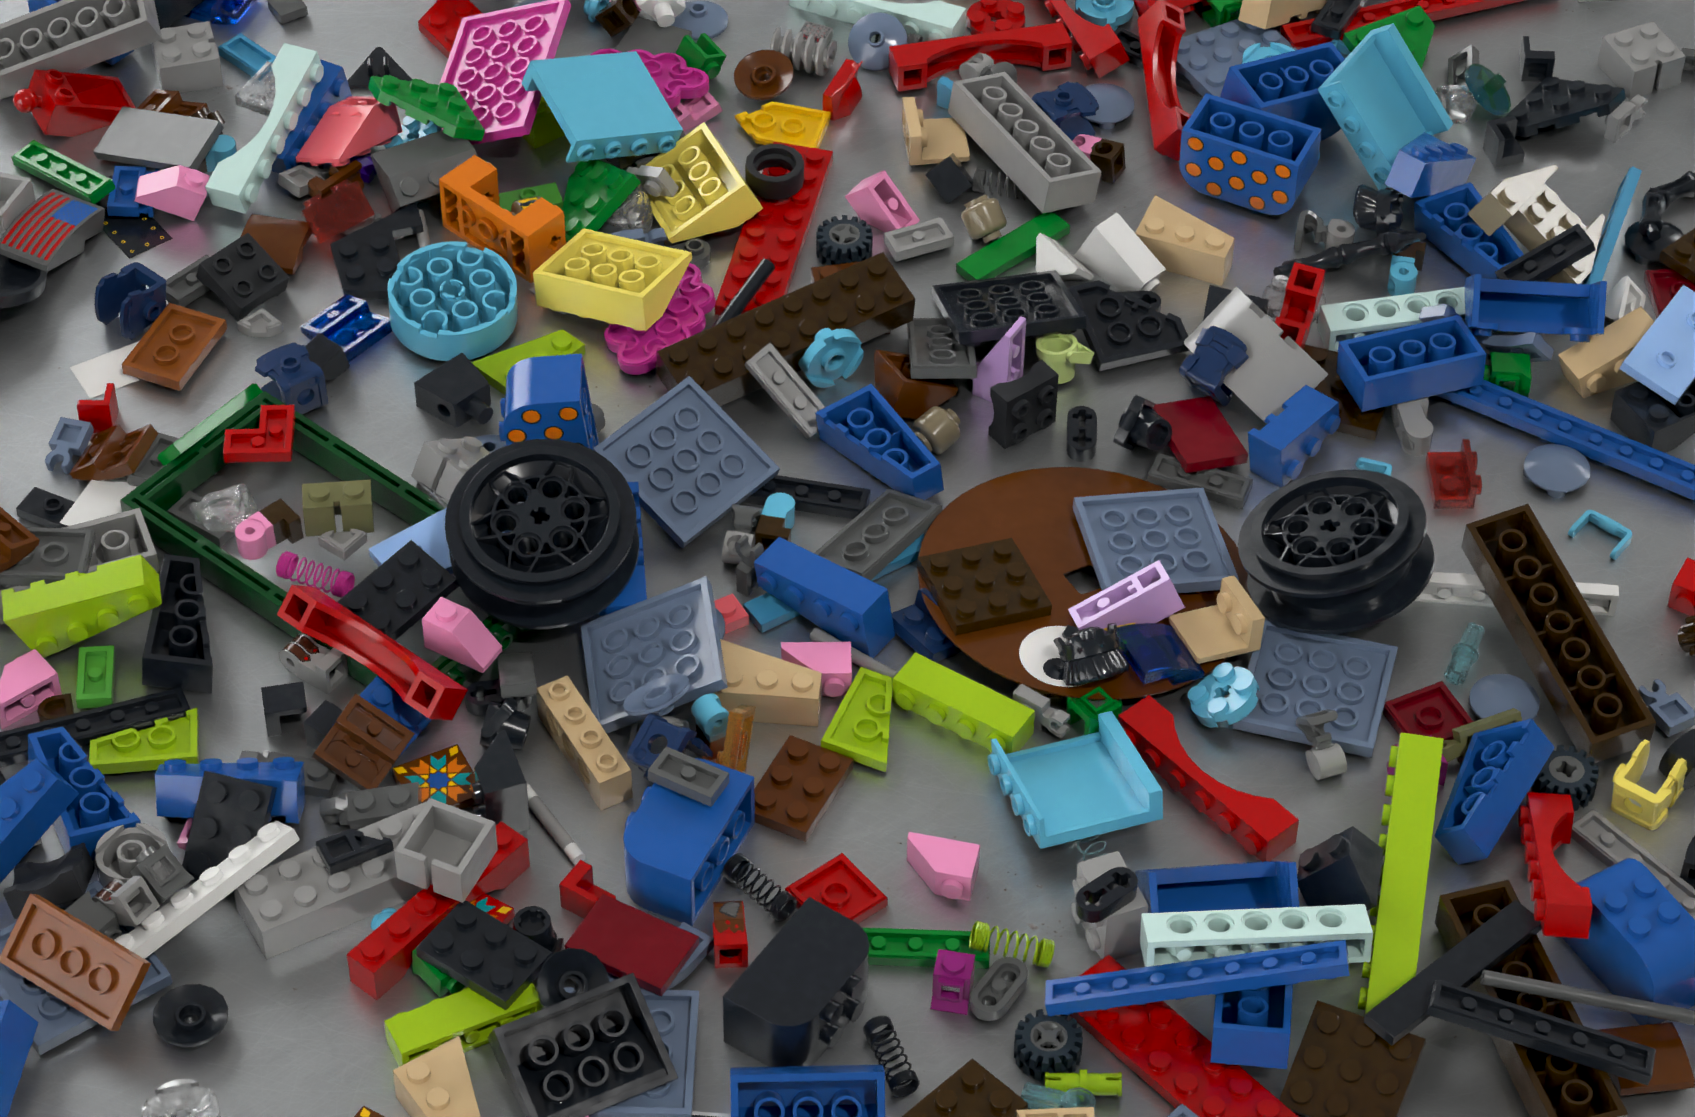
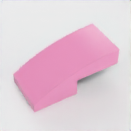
M709 92L699 98L686 99L671 109L683 131L694 128L723 111L720 104Z

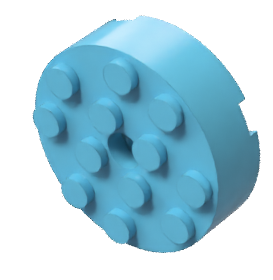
M458 241L427 245L403 258L397 264L396 272L388 281L387 290L391 328L397 339L405 347L423 357L439 361H449L463 353L469 360L491 353L500 347L510 337L516 326L518 301L515 274L510 265L500 255L486 247L482 251L467 247V242Z

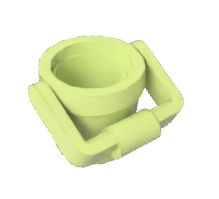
M1054 332L1046 333L1045 336L1036 338V354L1039 357V361L1043 360L1059 374L1058 384L1067 383L1074 378L1076 363L1091 364L1094 352L1077 342V338L1072 334Z

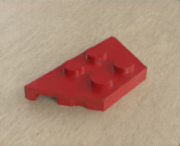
M437 0L418 21L419 31L448 59L462 18L483 13L470 0Z

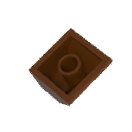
M875 350V388L902 419L904 417L918 419L931 407L939 406L956 395L958 388L950 379H911L909 354Z

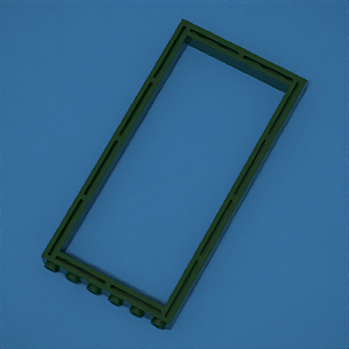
M263 391L181 455L123 497L120 503L122 512L140 508L152 542L170 555L199 558L201 576L295 638L298 634H302V632L277 616L287 595L286 591L166 512L188 491L195 490L229 464L224 463L223 457L225 429H259L261 405H286L266 391ZM295 411L293 449L342 481L371 480L372 500L413 526L447 508ZM490 616L482 622L502 645V652L507 650L511 643L523 632L530 630L500 622ZM311 637L317 644L329 650L333 648L330 645L316 638ZM346 655L348 675L367 687L377 674ZM443 655L431 664L462 686L472 675L479 672Z

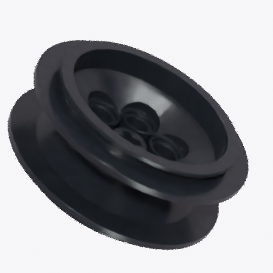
M556 439L526 440L504 446L489 453L470 467L462 476L450 496L446 509V540L450 553L451 567L460 589L479 610L500 622L528 629L560 628L576 624L596 615L610 605L625 589L634 573L639 555L636 506L626 479L604 456L583 445ZM573 517H581V518H579V519H577V520H572V519H571V518H573ZM505 530H512L511 532L503 533ZM562 545H568L566 548H558ZM526 552H535L530 555H525Z
M1335 470L1317 473L1295 480L1279 488L1263 499L1250 512L1241 527L1238 538L1239 556L1243 567L1248 573L1247 587L1249 595L1266 619L1274 624L1307 634L1352 632L1391 618L1408 607L1423 592L1430 581L1435 564L1433 545L1426 533V512L1419 496L1404 482L1389 475L1368 470Z

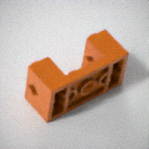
M472 156L439 179L443 227L479 250L483 251L486 247L494 251L510 265L515 274L529 283L534 282L533 272L566 244L564 211L542 197L515 216L507 209L501 208L499 204L497 168L478 156Z

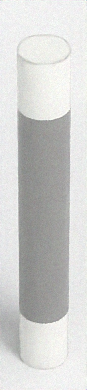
M527 784L528 807L574 865L580 860L584 861L586 855L531 786Z

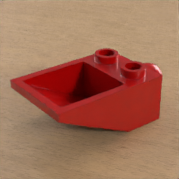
M35 69L28 89L18 90L13 98L14 106L18 111L22 113L32 112L44 135L74 137L110 126L123 106L136 108L118 77L60 72L55 69Z

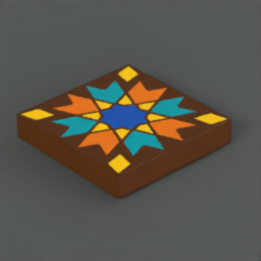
M458 744L392 768V776L397 785L419 782L422 790V803L431 798L461 810L476 805L470 788V784L475 783V774Z

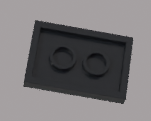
M410 540L337 602L393 640H396L424 617L440 597L446 598L459 585L457 579Z
M204 771L182 863L184 869L194 877L191 881L196 882L199 880L200 875L205 870L220 864L229 857V853L234 848L249 842L263 826L269 824L277 787Z
M466 900L463 903L459 902L416 947L417 957L504 1010H507L537 978L543 963L552 955V952Z

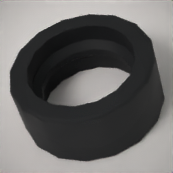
M784 144L762 145L752 150L746 158L745 181L756 196L771 200L789 198L798 193L803 187L804 160L802 155L794 148ZM769 167H782L791 172L783 176L774 177L761 174L759 171Z

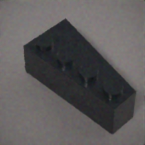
M164 554L159 577L162 604L152 610L142 657V685L172 689L181 687L182 690L212 693L213 663L210 653L199 558Z

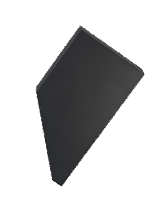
M350 828L316 841V850L330 875L394 851L393 842L390 838L383 837L380 840L364 836V832Z

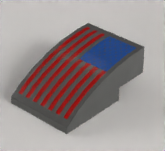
M52 189L32 202L11 223L0 238V254L48 272L83 253L85 240L103 231L105 208Z

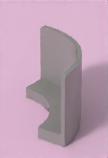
M1237 286L1184 341V345L1194 353L1197 347L1195 342L1202 328L1207 329L1210 326H1216L1232 333L1246 345V354L1249 358L1238 369L1234 367L1225 377L1223 383L1264 422L1265 418L1271 413L1278 416L1285 409L1282 408L1283 403L1302 387L1308 385L1315 389L1328 375L1289 336L1283 340L1280 335L1284 331Z

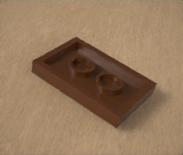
M790 735L754 789L755 823L807 842L853 770L854 759Z

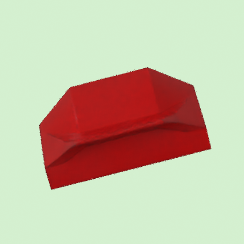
M846 59L823 93V111L831 112L830 120L835 121L851 115L861 100L862 90L857 80V75L863 61L856 63L854 60Z

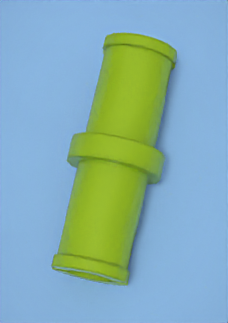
M1079 1069V1073L1045 1072V1097L1079 1096L1080 1100H1087V1096L1122 1097V1072L1087 1073V1069Z

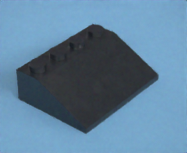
M634 973L497 1027L487 1037L501 1072L526 1117H587L678 1079Z

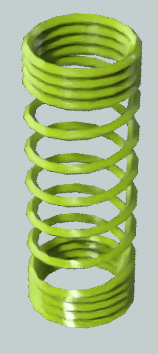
M978 920L974 923L969 939L970 949L981 951L984 947V952H987L989 940L996 928L997 940L993 952L994 955L997 954L1000 939L1006 931L1007 941L1003 957L1007 956L1009 943L1016 933V947L1013 958L1017 957L1019 945L1023 937L1026 936L1023 963L1026 962L1028 949L1035 938L1036 950L1032 964L1035 965L1036 963L1037 966H1042L1043 968L1050 966L1055 949L1054 940L1043 938L1039 942L1036 935L1029 940L1027 933H1024L1019 938L1018 931L1016 930L1009 935L1007 928L1003 929L1000 933L997 925L990 931L988 923L979 922Z

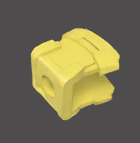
M1644 739L1633 752L1627 765L1621 763L1612 779L1614 787L1610 807L1613 812L1647 830L1653 831L1658 829L1668 818L1667 808H1671L1684 790L1683 784L1687 772V761L1683 758H1678L1668 778L1656 794L1640 787L1636 783L1640 780L1646 768L1650 752V741ZM1629 798L1637 801L1641 805V807L1633 804L1629 800Z

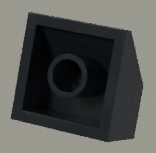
M502 731L496 735L474 767L475 783L470 784L473 800L478 806L472 807L473 814L492 820L496 825L502 821L515 831L521 832L530 829L527 782L506 731Z
M1352 826L1339 834L1333 835L1317 846L1305 850L1300 854L1298 861L1297 879L1298 887L1306 905L1365 904L1367 911L1376 907L1384 849Z

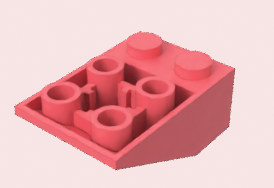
M350 96L329 106L297 154L296 162H310L311 166H319L325 163H332L333 167L343 166L350 163V158L353 156H362L370 153L373 146L390 143L392 141L391 137L403 132L396 105L392 102L390 106H386L372 96Z

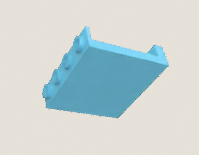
M1394 23L1371 30L1317 89L1378 190L1390 188L1385 185V182L1398 151L1424 132L1433 136L1434 134L1448 131L1453 125L1452 120Z
M636 51L532 60L521 82L526 91L539 90L571 144L565 159L567 163L667 153L676 146V142L683 131Z
M1112 711L1098 714L1099 732L1005 754L997 739H991L992 754L987 757L990 772L993 776H998L1002 793L1005 796L1009 795L1015 815H1021L1026 834L1033 836L1040 849L1163 819V790Z

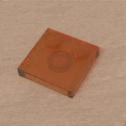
M741 704L729 711L724 750L718 751L717 764L746 774L755 706Z

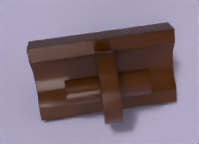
M354 160L348 165L338 167L331 165L329 178L324 180L321 177L315 176L308 181L309 195L316 199L317 210L325 203L332 205L334 208L344 202L349 206H356L360 203V191L365 187L360 175L362 163Z

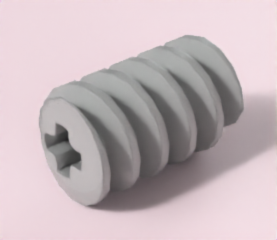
M778 27L773 33L770 50L778 51L787 56L794 69L798 71L805 69L807 73L811 74L816 71L817 75L824 76L831 68L835 59L837 41L832 40L829 47H826V38L821 37L816 45L814 35L810 34L807 41L804 42L802 32H798L795 39H792L791 29H787L784 36H781V27Z

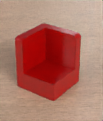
M107 383L104 400H78L77 412L79 420L91 422L94 428L93 433H99L116 425L119 408L114 383Z
M582 860L573 867L559 884L561 907L583 919L602 894L616 899V896L593 884L592 865Z

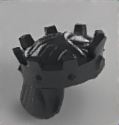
M1359 185L1355 193L1353 205L1355 222L1360 228L1376 231L1377 237L1380 234L1400 229L1404 216L1401 202H1404L1403 193L1395 189L1391 190L1388 187L1377 191L1369 186Z
M1115 623L1108 624L1107 631L1099 627H1088L1079 630L1077 627L1067 625L1062 633L1066 641L1064 642L1060 637L1053 640L1058 648L1060 659L1064 662L1063 680L1068 686H1079L1103 680L1129 670L1130 664L1119 649L1121 645L1117 636V624Z

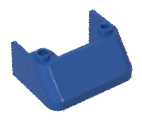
M1473 274L1465 278V323L1472 330L1474 336L1492 337V331L1535 332L1539 334L1570 335V341L1590 342V336L1604 334L1607 281H1599L1593 284L1485 279L1481 278V274Z
M1262 861L1135 871L1138 887L1148 904V913L1300 907L1296 862Z

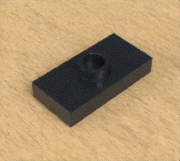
M34 487L17 506L16 511L18 517L44 527L64 528L68 527V525L61 524L60 521L75 502Z

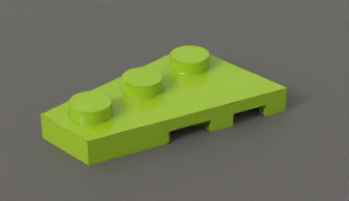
M561 329L471 363L486 378L489 385L505 395L507 374L510 368L517 362L531 357L580 353L583 356L586 354L585 344Z
M860 667L821 740V747L850 757L857 763L886 772L893 678Z
M198 708L185 711L186 717L169 721L167 717L155 720V726L137 731L129 728L90 740L89 763L94 769L98 768L102 774L157 770L160 764H164L165 761L172 759L185 760L186 764H199Z

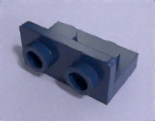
M926 588L918 590L913 605L892 613L894 631L918 654L938 662L962 650L941 631L933 620L924 603L921 592L937 606L938 604L931 592Z

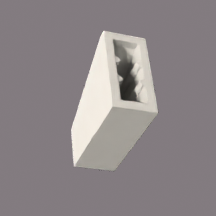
M1117 212L1097 225L1074 255L1083 266L1122 292H1153L1161 284L1158 279L1166 270Z

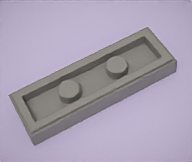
M769 343L749 359L744 366L808 440L818 432L815 412L825 408V406L775 347Z

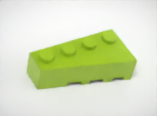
M141 554L98 565L95 572L79 573L75 571L65 574L64 580L46 584L45 580L30 583L31 588L15 592L14 588L1 591L3 621L31 650L36 649L43 658L162 604L159 574Z

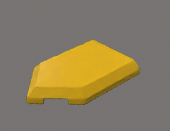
M772 101L761 105L760 110L749 114L745 111L735 115V120L756 144L767 145L777 142L819 148L829 125L831 112Z

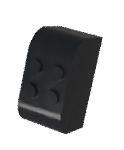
M809 897L723 995L724 1042L768 1067L811 1066L828 1047L833 1048L839 1042L843 1030L849 1022H855L860 1017L867 1000L869 940L863 928L853 920Z

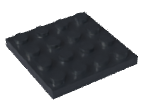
M1056 270L932 286V298L959 345L978 346L984 341L992 340L999 342L1020 316L1026 318L1025 336L1029 338H1040L1045 336L1046 333L1054 332L1071 334L1076 332L1077 329L1087 328L1086 315Z

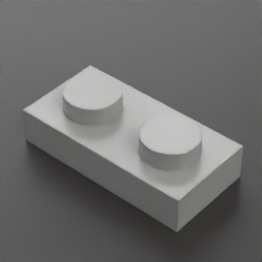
M942 217L885 232L884 243L897 262L954 246V236Z

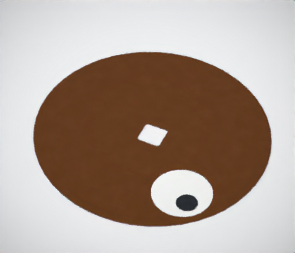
M1049 467L1014 472L991 479L961 494L937 515L922 541L918 557L1008 538L1014 540L1052 604L1051 615L955 636L941 609L922 592L921 594L933 620L960 650L987 669L1029 688L1056 695L1080 698L1100 686L1112 699L1140 698L1164 693L1187 685L1208 674L1228 658L1197 663L1169 624L1168 617L1155 624L1138 626L1149 646L1146 655L1126 658L1130 664L1129 670L1079 686H1068L1064 683V662L1061 661L1058 648L1053 640L1060 637L1065 642L1066 638L1062 636V633L1067 625L1077 627L1068 609L1102 591L1099 588L1081 594L1064 576L1069 572L1086 566L1093 567L1072 508L1074 497L1167 490L1159 485L1117 472L1080 467ZM1218 524L1238 575V581L1249 595L1247 587L1248 573L1241 563L1238 547L1227 532ZM918 571L919 588H926L930 591ZM1220 590L1178 593L1185 608L1174 614L1217 605V595L1220 593ZM1099 692L1087 698L1106 700Z

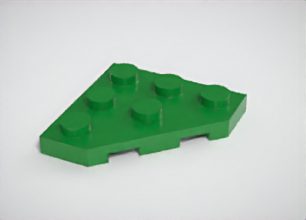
M1419 5L1351 30L1343 35L1342 42L1352 52L1371 30L1394 23L1422 70L1435 25Z
M384 75L383 77L371 76L368 88L378 102L386 106H390L393 102L399 108L406 110L405 115L426 125L431 120L435 125L444 128L443 133L453 138L482 141L485 129L454 85L445 82L439 85L429 84L420 79H412L411 81L399 80L391 75Z
M599 159L580 161L576 165L575 171L568 178L562 207L565 216L566 243L583 228L598 231L641 183L636 176Z

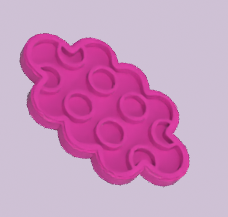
M609 48L597 50L590 55L622 52ZM641 49L628 51H636L670 109L676 107L681 99H695L707 94L709 90V76L700 69L687 67L686 60L683 57L674 53L653 55Z
M689 263L663 316L647 331H637L618 324H610L605 329L604 337L607 348L617 353L619 367L623 372L631 375H640L651 371L656 367L657 351L700 333L705 329V314L715 307L716 300L713 289L708 284L703 283L700 269L696 265Z

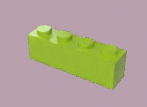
M916 652L893 678L892 702L905 710H910L928 719L933 724L941 725L957 733L960 737L969 739L987 748L991 752V739L996 738L1005 754L1020 751L1034 733L1035 710Z
M533 983L507 1010L466 987L462 991L444 998L434 999L426 1005L408 1012L398 1013L392 1018L384 1020L387 1045L399 1067L458 1036L465 1053L488 1044L487 1037L493 1029L542 1010V1005Z

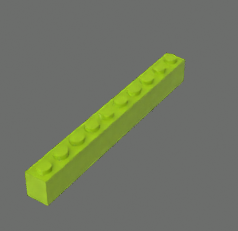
M1401 732L1398 746L1391 745L1388 767L1395 768L1394 775H1387L1385 796L1391 797V804L1383 805L1381 825L1388 826L1387 834L1380 833L1378 843L1384 849V860L1379 883L1380 892L1377 906L1370 909L1369 916L1376 917V924L1371 925L1373 930L1372 955L1370 962H1363L1361 977L1368 979V987H1360L1357 1008L1365 1010L1364 1017L1366 1013L1416 976L1443 738Z

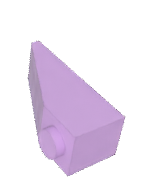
M1020 316L981 362L976 363L977 378H971L973 380V395L992 403L990 397L991 387L998 383L1014 381L1023 376L1026 318Z
M1158 560L1069 608L1068 611L1078 629L1082 630L1088 627L1104 629L1110 623H1115L1117 626L1136 623L1137 626L1155 624L1185 607L1170 577Z

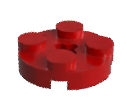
M980 0L968 9L966 26L971 29V35L1025 28V8L1022 3L1011 0Z

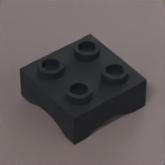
M246 233L201 262L196 275L203 285L210 288L222 300L229 313L237 322L246 317L264 301L284 292L290 278L249 233Z
M1041 360L1033 364L1030 371L1021 378L1010 382L998 383L991 387L990 397L993 403L994 418L989 426L988 435L1006 449L1056 421L1059 374Z
M85 843L72 846L65 855L50 862L33 863L27 861L16 865L13 886L5 888L3 892L14 919L19 917L30 894L40 895L55 905L61 904L63 907L72 905L85 894L95 870Z

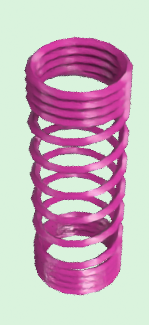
M285 551L277 561L276 574L278 577L290 579L293 582L297 580L302 585L306 583L309 587L314 586L319 590L323 589L325 593L331 591L333 596L342 598L354 587L355 576L348 571L343 570L340 572L339 568L336 569L331 578L330 590H325L324 587L327 585L332 574L331 566L325 569L322 577V587L319 588L316 584L322 576L324 570L323 563L317 566L313 577V584L309 585L308 580L313 575L315 569L314 560L309 562L306 569V557L302 558L298 565V555ZM305 560L304 567L299 575L301 564ZM313 563V567H312L311 573H310V575L308 576L309 568H310L311 564ZM298 565L297 578L292 579L291 577L294 574L296 567ZM321 566L320 574L316 580L318 569ZM330 568L328 578H327L326 582L324 583L326 573H327L328 569ZM306 569L305 581L301 582L299 578L303 575ZM337 571H338V576H337V578H336V580H335V583H334V585H333V580H334L335 574H336Z

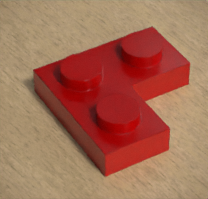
M261 405L259 429H225L224 463L292 462L295 406Z

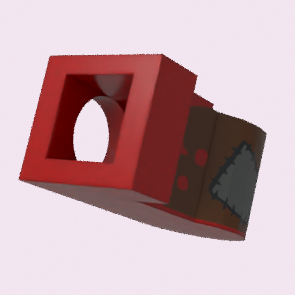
M743 901L713 902L715 969L748 967V941ZM740 949L741 952L737 956L729 958L723 956L720 950Z

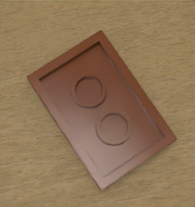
M169 303L122 363L123 374L181 391L226 332V320Z

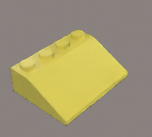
M705 122L678 140L672 150L667 153H660L646 164V166L662 167L668 172L679 187L674 197H655L648 194L644 188L638 190L661 228H664L665 234L671 243L738 227L763 209Z
M583 228L533 272L537 306L549 308L555 312L562 311L575 314L581 318L605 321L607 324H618L637 331H647L663 316L692 260V252Z

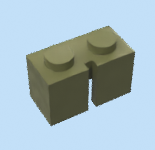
M371 480L302 484V509L306 537L320 536L331 530H334V533H336L335 515L342 516L343 531L358 529L365 533L374 532Z

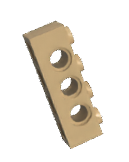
M568 675L537 687L538 717L600 811L633 798L632 772L630 767Z

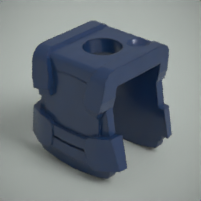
M1068 81L1059 85L1057 89L1051 92L1045 91L1033 95L1032 100L1072 141L1079 134L1095 137L1096 132L1094 128L1083 117L1096 115V111L1099 110V104L1091 92L1078 82L1070 83Z
M138 262L124 266L120 269L119 274L111 273L102 277L95 291L94 305L97 320L108 325L119 316L118 313L120 312L122 336L133 340L143 333L146 327L154 323L165 309L166 279Z
M1210 326L1207 329L1202 328L1195 342L1197 347L1194 353L1186 357L1179 368V373L1190 386L1199 389L1217 400L1219 404L1226 406L1231 401L1234 393L1223 383L1224 379L1234 367L1238 369L1249 358L1246 354L1247 347L1239 338L1216 326Z
M294 342L273 349L256 360L257 366L255 371L264 378L268 376L272 379V381L261 387L262 391H266L286 405H294L295 411L303 415L315 408L328 405V396L324 372L316 363L310 361V355L305 345Z
M649 713L627 752V759L638 766L644 773L643 777L648 780V769L660 755V753L653 754L651 752L652 742L658 737L667 739V747L681 753L684 748L705 757L712 758L714 753L701 739L695 737L697 732L684 726L682 728L668 723V720Z

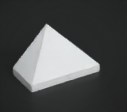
M1041 233L1036 237V272L1056 270L1063 281H1091L1094 275L1056 240Z
M1628 275L1623 277L1606 295L1605 321L1609 324L1640 306L1644 309L1646 295Z

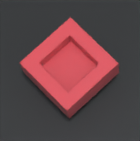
M733 593L714 601L715 608L719 610L724 618L725 634L749 625V615Z

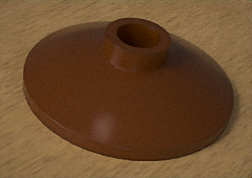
M759 50L748 54L738 63L734 71V82L739 92L754 100H767L781 95L789 88L794 77L793 65L789 58L775 50Z

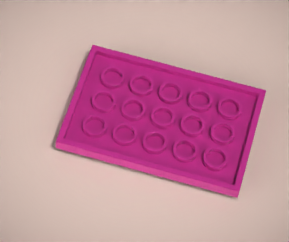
M547 0L462 18L440 83H449L457 88L485 129L482 141L468 140L472 145L530 134L542 94L539 90L526 91L521 82L530 61L555 58L572 6L569 0Z

